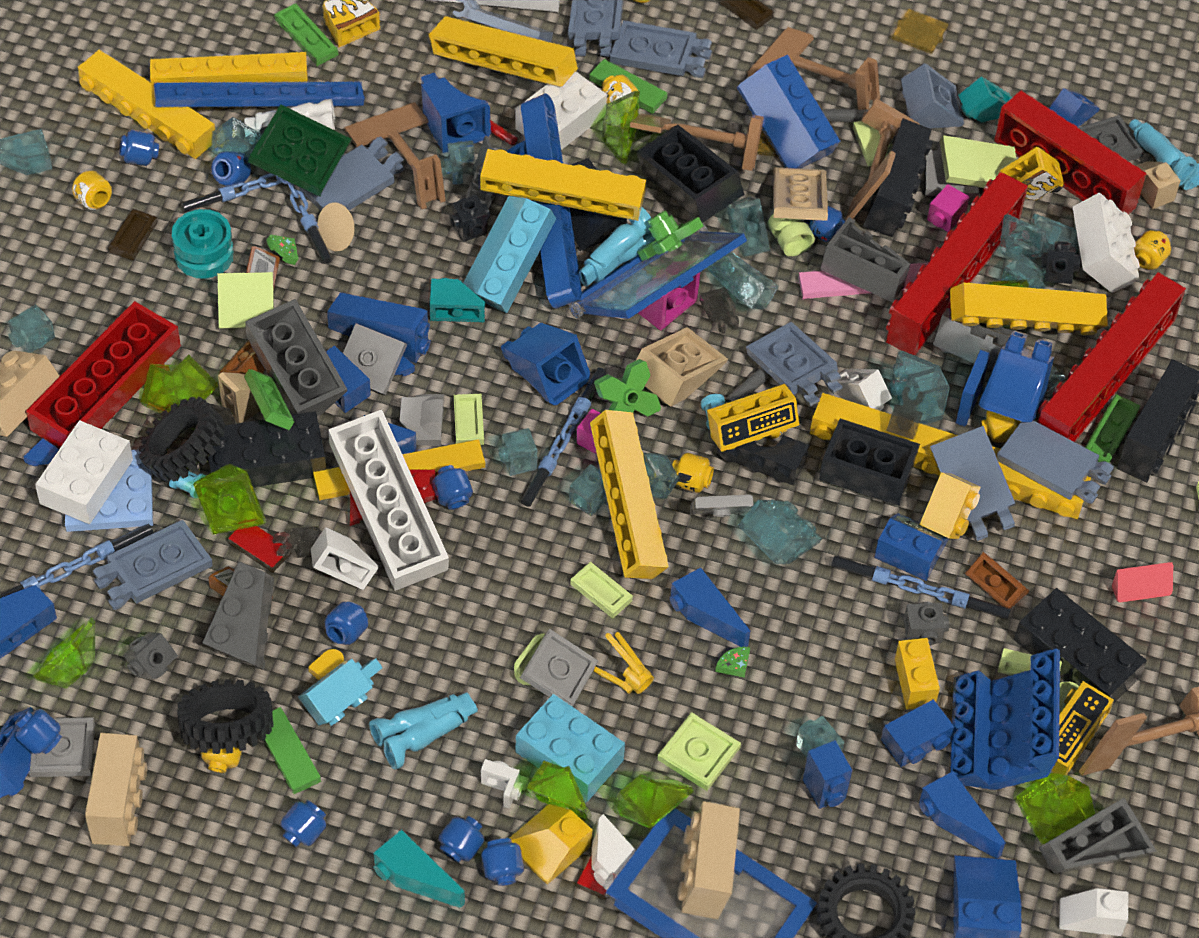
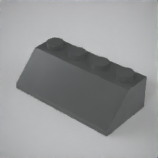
M296 299L245 321L246 337L268 376L273 378L291 415L316 411L317 416L322 415L347 392V387Z

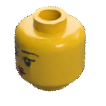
M1146 231L1135 242V256L1141 268L1148 270L1157 269L1171 254L1170 241L1160 231Z

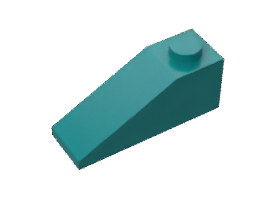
M402 829L374 852V870L382 880L386 881L388 879L395 887L458 908L465 905V890Z

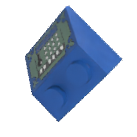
M897 513L889 519L880 535L874 558L927 581L949 538L919 525L920 522Z

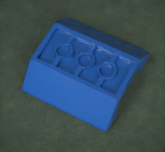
M1057 648L1031 655L1029 671L993 681L979 670L954 677L952 713L954 729L951 744V772L955 773L964 786L998 790L1049 776L1059 758L1060 651Z

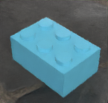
M552 694L516 735L517 754L586 802L591 799L624 761L625 742L555 694Z

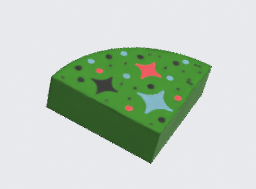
M270 234L266 241L271 251L275 250L283 257L282 260L284 262L295 265L298 261L295 239Z
M738 647L727 651L719 659L716 672L745 678L750 647Z

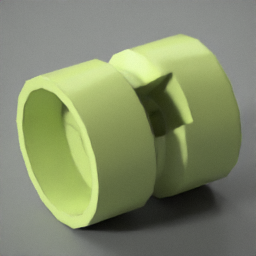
M772 214L768 220V227L785 255H800L807 251L814 243V234L804 222V219L773 218Z

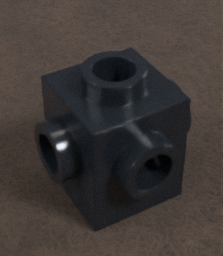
M477 195L462 198L452 203L450 222L453 229L457 230L463 242L487 234V219H490V212L485 203L482 204Z
M1056 241L1054 245L1049 244L1048 252H1043L1041 268H1046L1045 282L1073 283L1074 271H1079L1081 255H1075L1076 246H1071V243Z

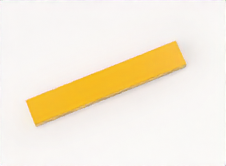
M479 439L402 454L408 469H435V476L438 475L440 468L448 465H453L454 468H461L465 471L485 468V459ZM340 467L313 472L319 501L350 495V489Z

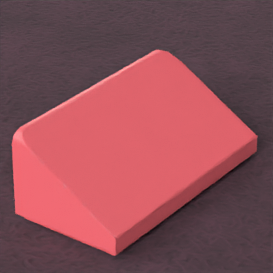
M1168 562L1118 569L1112 583L1117 602L1170 596L1173 591V563Z

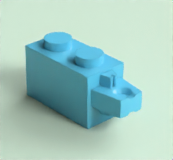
M376 658L363 666L359 662L355 663L353 659H349L330 671L300 694L298 698L318 726L329 723L331 726L345 716L343 711L347 707L352 705L355 708L368 698L365 693L371 690L374 684L370 678L383 667Z

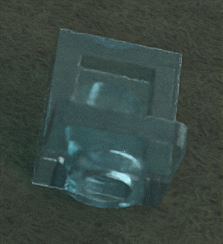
M459 141L447 144V159H444L446 175L451 174L453 184L463 183L462 163L474 161L473 141Z

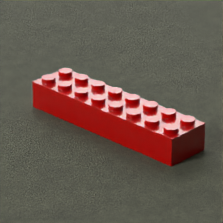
M1001 171L994 180L990 179L987 182L982 196L975 197L968 214L964 212L961 215L957 228L955 230L951 229L947 233L942 247L935 248L928 265L923 264L914 283L910 281L904 289L903 297L900 300L896 299L889 310L891 318L886 326L888 331L886 343L912 357L916 356L939 326L942 314L947 308L951 309L950 288L962 283H972L1019 222L1028 185Z
M1159 272L1152 280L1147 279L1139 291L1140 294L1137 297L1132 296L1125 307L1126 311L1115 316L1110 330H1104L1097 340V345L1094 348H1088L1082 358L1083 362L1079 366L1075 364L1067 376L1068 380L1057 385L1050 401L1046 399L1041 404L1038 410L1040 417L1036 422L1076 442L1175 322L1186 288Z

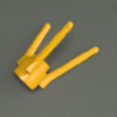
M619 632L615 633L617 640L610 633H606L605 637L629 665L623 673L626 679L623 681L598 667H595L593 671L622 687L628 694L633 690L637 694L642 693L653 682L654 676L644 667Z

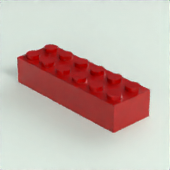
M1022 90L1002 106L994 142L1000 145L1015 147V153L1018 158L1036 147L1045 151L1059 163L1063 177V188L1082 201L1101 193L1108 200H1112L1119 210L1126 212L1128 215L1137 207L1147 174L1138 166L1133 165L1117 152L1112 151L1097 139L1091 137L1076 125L1071 124L1055 111L1050 110Z
M134 301L26 410L30 431L56 447L61 448L79 420L102 429L181 347L178 326Z

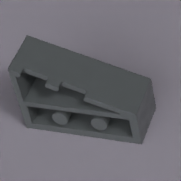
M848 217L826 246L821 270L881 298L894 302L905 286L910 263L887 245L883 247L873 240V235L869 231L862 232L854 225L855 221Z
M947 308L942 314L933 345L939 347L945 353L954 354L974 364L980 350L986 351L990 355L987 370L993 371L1001 348L1005 345L1011 333L1017 330L1004 326L988 328L986 323H979L976 326H963L960 321H951V309Z
M239 561L203 644L264 670L265 644L268 641V616L271 613L274 578L264 571Z
M1125 798L1109 805L1038 847L1054 874L1145 857L1156 852Z

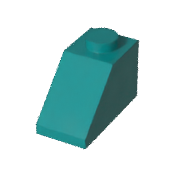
M982 76L958 95L962 103L961 109L968 118L973 117L980 122L999 119L1002 106L1012 98L1008 92Z
M431 278L430 321L485 322V301L459 279Z

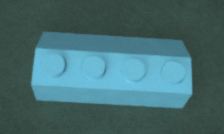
M508 196L463 282L486 304L508 313L556 221V217L551 209L527 198Z

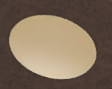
M340 203L326 205L318 217V230L328 249L342 251L350 245L354 236L352 215Z

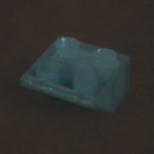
M905 351L898 352L896 364L893 365L894 374L892 381H890V390L894 397L897 396L900 402L902 416L920 424L942 420L950 387L940 366Z
M757 500L738 524L775 564H790L822 540L816 533V527L808 520L802 519L797 514L798 509L786 500Z

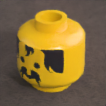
M684 453L680 460H674L670 475L675 477L674 482L678 488L700 493L704 488H709L713 478L714 467L710 466V461L706 457Z

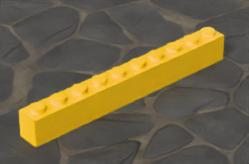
M826 393L821 395L812 417L810 434L823 440H831L841 418L919 443L920 447L913 467L929 474L937 475L941 473L930 446L958 436ZM992 446L997 458V454L1001 449ZM999 462L1014 500L1031 504L1036 508L1059 513L1064 517L1078 519L1084 502L1082 498L1074 495L1069 500ZM1087 476L1085 481H1091V477Z

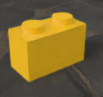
M941 472L919 525L949 539H959L968 528L969 521L967 519L971 509L973 510L979 502L980 494L978 493L981 487L952 473Z
M928 638L899 641L895 663L906 710L916 709L933 699L936 702L940 687Z

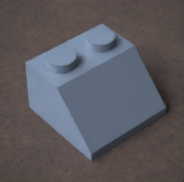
M926 63L901 79L902 95L906 101V114L909 118L928 128L961 127L965 124L956 85Z

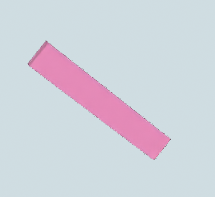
M928 263L910 264L902 291H904L910 281L914 283L923 264L928 265ZM825 271L800 272L798 276L803 299L871 293Z

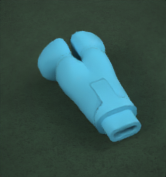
M1137 119L1130 122L1129 127L1134 131L1133 134L1137 142L1146 151L1151 153L1157 162H1167L1181 180L1179 186L1184 190H1189L1199 185V163L1189 156L1186 157L1184 153L1178 150L1162 133L1155 130L1150 124L1141 123Z
M641 208L639 221L629 219L632 225L622 224L617 227L590 255V259L585 260L584 267L579 271L580 281L584 286L587 287L593 281L599 282L603 280L604 277L609 275L619 265L637 257V251L655 241L648 229L650 225L647 221L651 219V216L644 208Z
M467 692L459 696L452 694L449 695V698L446 697L421 707L400 711L391 719L375 718L369 722V728L376 744L380 747L384 745L386 759L390 766L396 770L404 765L406 750L420 751L436 739L454 730L462 723L467 722L468 716L477 713L478 710Z

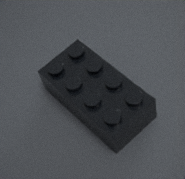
M902 118L886 154L887 157L891 151L896 153L891 171L873 193L863 227L893 237L897 228H903L907 218L905 213L910 214L915 202L912 193L916 194L921 182L918 174L922 175L927 163L924 155L928 156L933 141L929 140L932 129Z
M676 125L636 151L643 175L694 217H699L702 223L745 195L738 171L680 125Z
M1171 360L1127 436L1117 466L1118 470L1148 483L1152 474L1158 475L1163 466L1165 455L1170 454L1175 444V437L1177 435L1180 436L1185 427V419L1187 416L1192 415L1197 405L1195 400L1199 397V371L1176 360Z
M316 411L291 415L294 424L290 430L267 422L265 419L225 425V428L222 429L225 432L224 436L219 438L221 440L220 445L213 446V449L216 451L213 456L208 455L214 494L314 478L313 472L326 470L324 448Z
M1057 587L1018 623L1014 641L1031 655L1057 648L1060 651V661L1062 662L1060 678L1064 682H1073L1078 686L1084 681L1114 699L1113 704L1141 678L1147 659Z

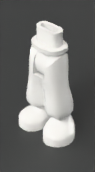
M325 99L318 104L305 103L290 108L335 130V114L332 99ZM277 110L256 113V117L245 118L246 136L257 135L258 139H260V129L268 126Z

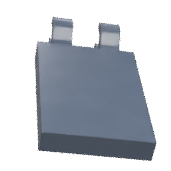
M457 0L462 2L465 8L461 12L453 11V14L457 17H466L467 19L503 31L551 42L554 34L553 32L481 9L476 0Z
M624 0L572 1L568 35L569 40H574V46H576L575 56H586L587 40H599V46H601L600 55L610 56L612 40H619Z
M623 20L620 38L615 41L610 54V62L617 65L684 76L685 71H688L694 77L703 78L706 70L703 66L705 60L710 59L712 50L709 49L712 41L709 39H697L694 32ZM695 53L698 57H691V54Z
M378 137L371 143L368 149L360 145L342 157L320 197L299 187V189L320 211L330 203H340L348 210H351L393 184V175L399 174L404 170V167L400 164L404 159L396 152L390 155L382 165L378 159L388 154V151L384 148L388 143L382 137Z
M792 322L746 346L747 354L780 385L785 384L793 395L799 392L809 406L820 401L814 394L818 391L814 385L816 382L823 380L829 391L833 394L843 389L842 385L837 381L841 378L837 372V362Z
M1021 421L997 454L998 462L1069 500L1074 495H1077L1089 504H1092L1097 498L1098 494L1096 493L1100 489V485L1094 481H1085L1087 476L1089 475L1099 483L1106 485L1112 476L1110 473L1114 469V466L1108 462H1098V454L1035 421Z
M984 426L930 446L940 473H952L981 487L978 493L980 494L979 502L973 510L971 509L967 519L971 524L977 541L988 537V532L981 518L997 513L1004 531L1015 527V522L1008 509L1015 506V501Z
M181 520L108 555V564L95 568L93 573L96 576L94 582L99 589L110 585L116 577L122 583V585L107 591L110 599H108L109 604L113 610H117L124 606L130 598L137 604L212 567V559L184 520Z

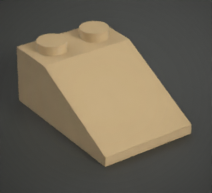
M688 327L642 348L637 360L646 361L651 376L645 387L656 394L660 401L668 404L670 407L689 397L726 364L728 358Z

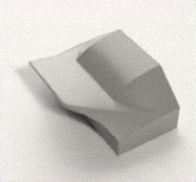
M421 394L414 397L401 398L400 423L407 429L416 432V445L441 446L445 394Z

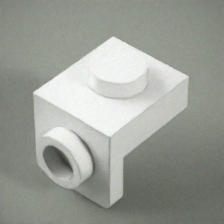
M485 759L481 768V784L505 791L503 807L510 809L513 799L518 801L522 792L523 783L519 782L520 770L511 768L501 761L492 762Z

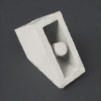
M847 368L840 373L841 378L837 380L843 389L835 393L842 399L879 411L884 408L883 404L892 399L877 369Z
M326 527L311 548L313 568L364 590L378 569V565L350 538Z
M603 814L592 828V869L595 871L594 877L601 886L607 887L613 883L636 850Z
M1096 888L1060 899L1059 929L1114 936L1122 935L1128 921V892Z

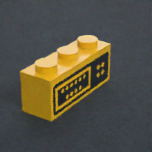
M785 384L707 410L711 438L721 452L799 426L796 397Z
M1084 681L1077 690L1074 688L1070 690L1064 700L1065 708L1062 712L1059 711V758L1051 772L1062 779H1065L1110 713L1114 699Z

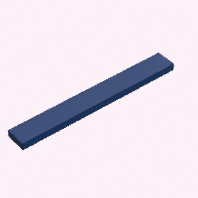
M362 82L154 83L156 107L280 106V104L284 106H298L305 103L318 104L325 99H332L333 106H364Z

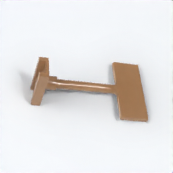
M787 27L747 72L750 77L766 64L788 54L794 66L848 84L849 88L855 89L857 91L858 109H869L870 100L880 99L876 59L868 57L858 70L851 75L799 57L813 41L814 36L791 27Z
M877 98L873 101L871 108L867 112L865 111L861 121L878 130L881 137L873 159L869 179L852 199L846 220L848 217L853 219L889 175L896 153L891 151L886 158L885 156L890 140L893 139L902 118L920 124Z
M415 102L344 127L346 134L352 139L356 147L370 144L378 137L391 139L413 169L417 204L421 210L426 208L427 202L437 198L441 203L446 201L441 160L435 154L419 160L399 134L428 123V118Z
M642 113L630 122V127L661 133L664 130H670L676 125H680L694 137L734 144L733 147L744 149L742 169L752 171L755 168L764 117L753 115L747 129V134L741 132L732 134L691 125L671 123V119Z
M1199 687L1192 688L1179 705L1186 715L1183 720L1138 731V729L1147 718L1145 713L1115 720L1079 770L1081 776L1109 769L1127 746L1184 731L1190 733L1197 732L1199 735Z

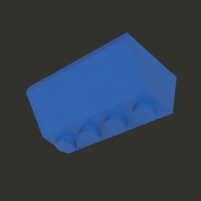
M788 54L766 64L737 86L752 114L764 117L762 130L785 168L801 169L832 154L840 143L838 136Z

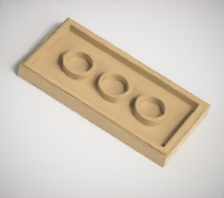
M775 167L773 172V218L827 221L826 171Z

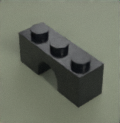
M783 435L780 442L773 447H762L755 441L723 452L717 446L716 455L728 462H735L745 466L753 472H760L770 476L778 482L794 486L807 461L809 445Z

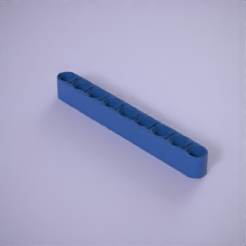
M545 93L521 104L527 155L537 159L557 160L563 163L553 100ZM534 201L551 209L556 217V221L540 251L547 298L551 306L557 309L582 298L570 207Z

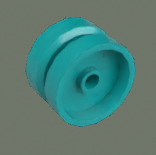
M210 209L193 210L177 219L172 227V243L178 268L186 275L200 279H209L218 276V273L226 271L233 262L234 256L232 231L228 220L220 213Z

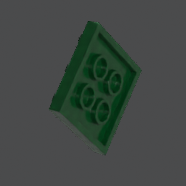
M280 104L250 154L248 162L320 197L352 139Z

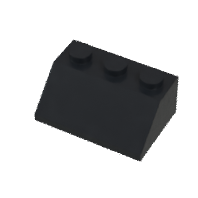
M589 158L571 164L573 166L583 165L589 169L597 170ZM570 208L574 242L579 251L604 242L617 227L627 224V218Z
M840 418L823 457L819 480L899 506L908 485L920 444Z

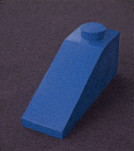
M701 567L672 583L669 599L677 612L680 611L687 620L740 647L748 646L750 629Z
M32 707L9 716L0 731V798L8 794L9 796L17 794L24 787L23 781L30 772L31 752L16 739L15 733L18 726L15 722L26 710L32 713L34 711Z
M953 771L923 787L919 800L920 808L927 817L932 818L937 826L995 859L1002 855L1006 842Z

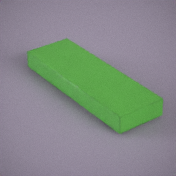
M296 3L275 13V21L306 52V55L317 66L338 56L336 46Z
M605 59L589 74V80L601 87L604 80L609 76H626L638 89L637 106L652 114L667 99L666 91Z
M249 369L244 378L265 421L290 430L294 420L273 378Z
M1115 394L1085 447L1099 455L1098 462H1111L1137 416L1141 405Z
M279 707L272 711L274 725L270 735L266 734L264 742L295 795L320 783L321 777L284 711Z

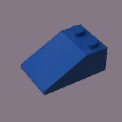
M954 856L953 938H1019L1021 934V898L1016 860Z

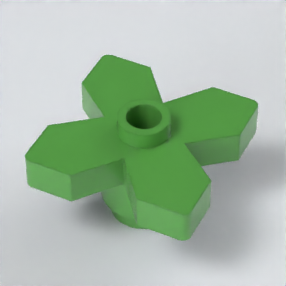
M666 210L647 221L650 225L648 229L655 241L647 244L637 253L641 260L644 261L656 254L660 255L666 251L671 252L682 245V239L695 233L704 225L699 217L685 224L677 225L673 216L668 215Z
M638 359L628 364L623 378H614L607 374L594 382L598 396L612 403L608 410L632 413L636 410L647 417L661 410L658 396L643 390L651 376L646 361Z

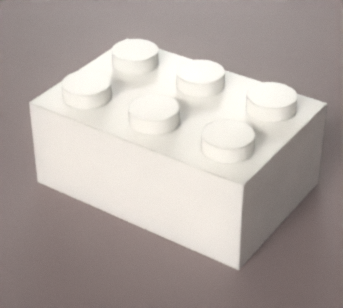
M576 71L563 87L547 84L526 100L528 101L545 93L551 97L556 110L561 150L606 116L607 94ZM521 105L516 108L515 129L524 135Z
M1101 193L1073 206L1083 270L1111 293L1140 280L1138 274L1140 265L1135 256L1134 247L1136 243L1131 234L1130 226H1132V221L1129 215L1119 210L1112 200H1108Z
M79 420L35 484L39 503L91 524L133 461L130 441Z

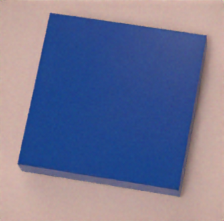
M980 350L962 393L956 424L964 427L969 421L983 387L990 358L989 353Z

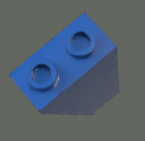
M340 292L327 311L329 329L350 337L355 324H359L407 344L403 356L413 363H417L420 356L425 355L430 347L431 341L428 339L430 323H428V314L425 309Z
M36 585L0 598V659L57 619L54 603Z

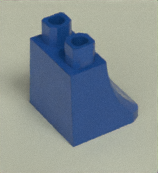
M436 73L421 77L423 113L428 118L427 125L442 153L481 142L485 136H490V106L486 100L461 92L449 83L445 77L439 79Z
M540 322L533 328L529 326L521 332L520 337L514 342L507 341L501 346L504 358L510 362L512 370L525 378L552 405H558L589 381L590 371L576 334Z
M1013 331L1000 350L979 405L983 409L1022 422H1032L1038 415V410L1044 402L1054 359L1051 356L1052 343L1038 339L1034 350L1024 348L1027 335Z

